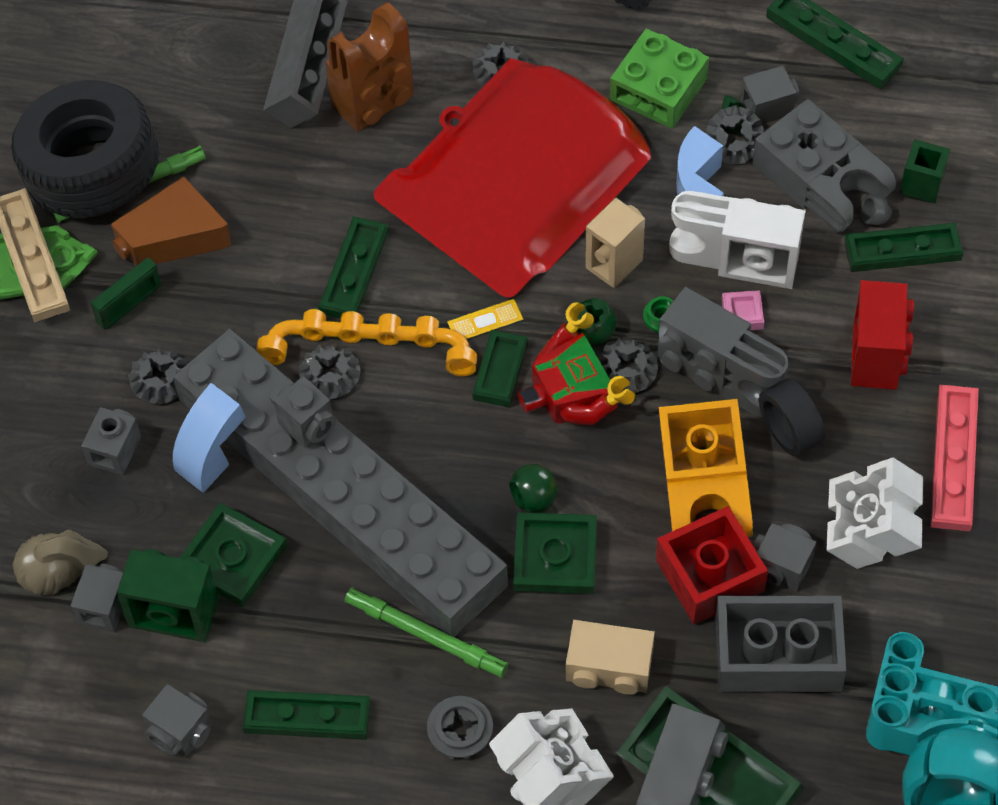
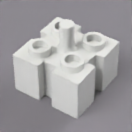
M890 458L867 466V475L864 477L853 471L830 479L828 508L836 512V520L828 522L827 551L859 569L883 561V556L886 552L899 556L921 549L922 519L916 516L914 512L923 502V476L897 459Z
M572 708L551 710L545 717L541 711L518 713L489 743L497 757L499 766L506 773L515 775L518 781L513 785L510 792L513 798L521 801L523 805H585L614 777L597 749L591 750L587 745L585 739L589 735Z

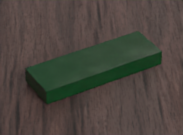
M353 216L318 309L325 313L326 316L341 319L342 314L345 312L353 311L359 313L389 234L388 224Z
M956 222L845 234L844 239L851 272L962 261L963 257Z
M247 690L243 732L244 734L367 740L370 696Z

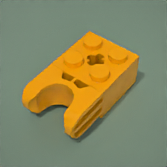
M738 399L659 407L672 531L692 523L696 515L704 510H720L729 506L747 537H752L753 522Z

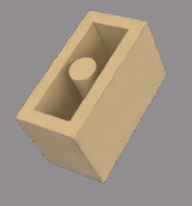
M615 198L586 226V269L613 288L643 261L645 218L637 208L632 205H626Z
M573 620L566 659V681L573 682L581 688L603 686L614 688L615 691L622 694L647 693L655 631Z

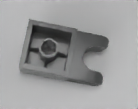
M809 99L805 100L755 138L752 165L803 209L808 207L835 231H844L852 224L853 205L843 194L844 192L859 190L868 195H877L885 198L895 191L896 181L892 170Z
M686 286L660 318L657 359L670 371L680 372L691 378L703 390L713 391L728 400L738 399V406L756 416L763 417L758 401L760 393L780 382L788 369V358L785 352L750 332L751 323Z

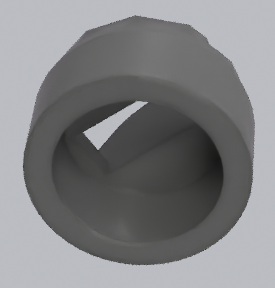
M871 194L864 198L860 210L861 220L864 224L883 225L890 220L892 208L888 199Z

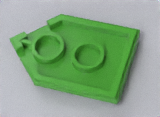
M58 225L43 227L41 231L64 290L97 256L98 250L88 244H82ZM0 234V299L24 296L3 234Z

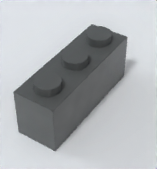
M672 703L636 805H698L700 797L706 798L714 780V774L710 773L712 763L715 757L721 758L728 741V734L724 733L726 726L722 721Z

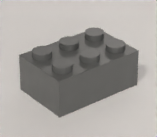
M718 596L715 616L718 692H842L846 676L842 596Z

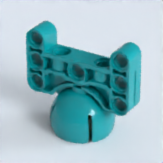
M907 632L893 634L889 637L886 644L867 723L866 738L874 748L910 755L904 768L902 779L904 804L994 805L993 797L995 794L996 805H998V687L920 667L924 653V645L921 640Z

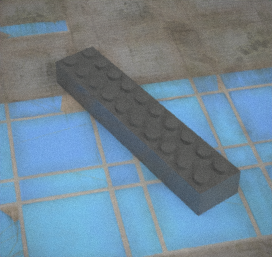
M230 328L173 376L178 399L189 409L192 408L210 383L239 403L246 418L225 441L443 632L455 637L508 587L507 564L337 419L334 429L325 439L318 443H311L306 448L278 424L274 400L282 388L294 383Z

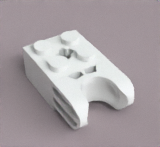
M684 191L677 195L672 203L671 216L677 228L671 234L669 250L672 257L679 262L719 269L718 276L792 289L800 253L806 210L796 209L789 205L778 206L761 203L750 198L738 199L696 191Z

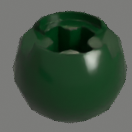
M598 298L580 301L579 303L584 305L585 308L578 315V320L588 312L593 315L594 323L596 324H592L587 329L579 328L577 330L578 335L584 333L591 346L603 344L611 338L616 328L617 320L614 310L606 301Z
M540 464L523 465L513 473L512 479L509 482L511 495L516 505L529 513L543 512L553 505L558 495L557 485L552 473L548 468H543Z

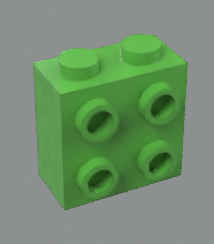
M646 28L611 76L610 100L673 129L708 78L709 57L695 48L686 47L671 40L664 34H658Z

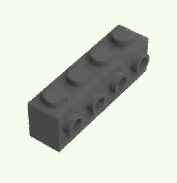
M293 0L263 111L290 129L318 115L327 81L325 61L329 60L327 41L340 32L347 0Z

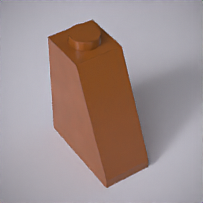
M182 177L111 224L115 239L112 241L113 247L122 259L129 258L135 266L147 257L155 264L225 249L232 244L227 222L185 177Z

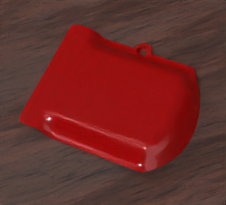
M510 58L464 108L451 106L442 111L439 121L444 129L409 166L391 172L375 189L374 199L504 297H513L533 276L546 272L586 230V226L611 203L651 159L648 144L636 124L616 104L596 89L552 66H538ZM457 118L459 120L458 125L452 126L450 124L451 119Z

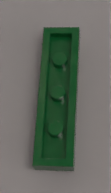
M775 0L767 8L766 17L879 89H882L902 68L904 58L811 0Z

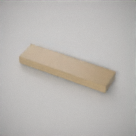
M26 188L0 196V228L34 323L70 311Z

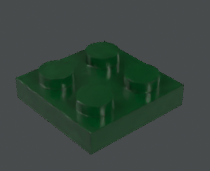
M219 503L179 558L196 557L203 560L206 564H210L217 593L244 607L287 547V541L285 537Z
M517 512L514 591L594 594L597 515Z

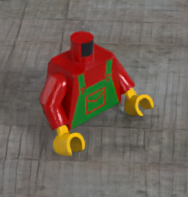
M576 302L569 305L566 310V319L569 323H563L535 358L532 364V382L534 386L517 393L525 413L545 406L555 423L567 422L595 425L615 410L618 402L628 405L634 401V392L629 389L622 391L631 382L623 376H616L610 380L584 333L578 335L577 330L579 328L587 329L594 322L593 315L588 312L578 320V315L585 308L581 303Z

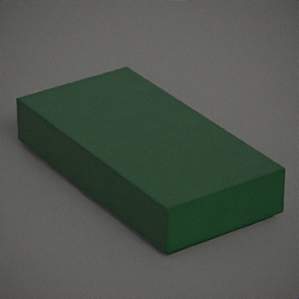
M149 257L90 302L96 323L104 330L111 327L161 287L157 265Z
M496 330L490 331L472 393L474 401L510 408L527 350L528 337Z

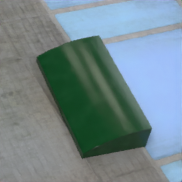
M667 686L663 688L617 751L619 756L645 775H647L672 703L704 714ZM725 729L724 733L728 734V741L721 758H714L710 773L714 774L711 790L706 798L700 797L698 805H792L804 789L803 785Z

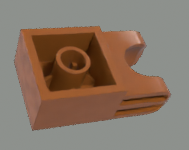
M389 2L384 3L372 12V19L368 29L357 39L348 41L342 31L328 39L329 60L325 61L331 106L356 132H359L368 125L375 124L384 114L396 106L404 105L414 95L408 25L405 18Z

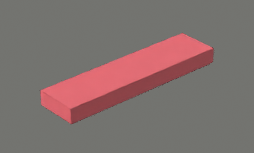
M939 385L930 526L932 528L971 531L979 388Z

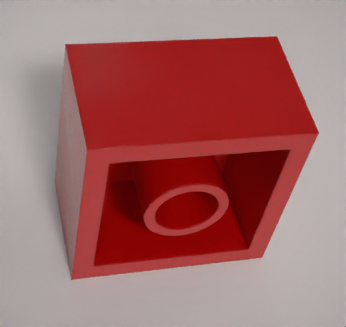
M860 281L853 320L850 386L897 390L900 375H907L908 359L911 356L913 346V332H909V326L912 323L914 313V299H907L908 284Z
M729 506L657 538L656 562L693 625L716 615L718 596H757L765 592L768 570Z

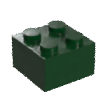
M146 549L144 551L130 550L117 590L128 627L206 643L219 602L210 564H206L203 560L196 557L188 556L183 559L169 557L155 549Z

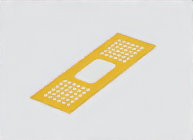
M511 299L447 321L450 329L456 330L468 339L523 320V317L515 300Z

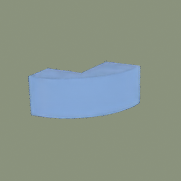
M695 126L684 138L678 154L677 195L684 191H696L724 196L722 191L707 182L721 167L723 145Z
M212 383L203 391L187 414L173 449V467L175 471L202 493L229 466L220 445L246 418L240 404Z

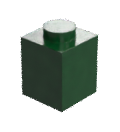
M914 139L904 168L900 194L936 203L951 149Z

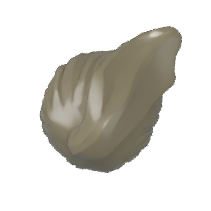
M66 530L60 534L45 533L44 535L32 536L25 543L21 544L14 557L12 567L17 583L25 590L32 591L36 595H54L61 589L69 587L71 583H74L82 575L86 564L95 566L98 562L105 560L108 557V552L99 544L84 538L72 530Z

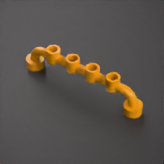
M310 309L304 312L303 320H285L276 324L268 332V335L258 339L256 351L272 365H279L286 359L288 345L283 338L288 335H302L303 338L309 341L321 340L323 336L339 337L346 343H356L361 338L377 339L379 343L384 345H395L398 341H413L425 348L433 347L436 343H446L453 346L447 351L445 367L449 373L456 376H469L476 371L477 353L469 348L466 338L456 330L439 328V321L432 316L419 317L416 321V326H401L400 317L387 313L379 317L378 324H365L361 314L348 311L342 314L341 322L326 321V315L322 311Z

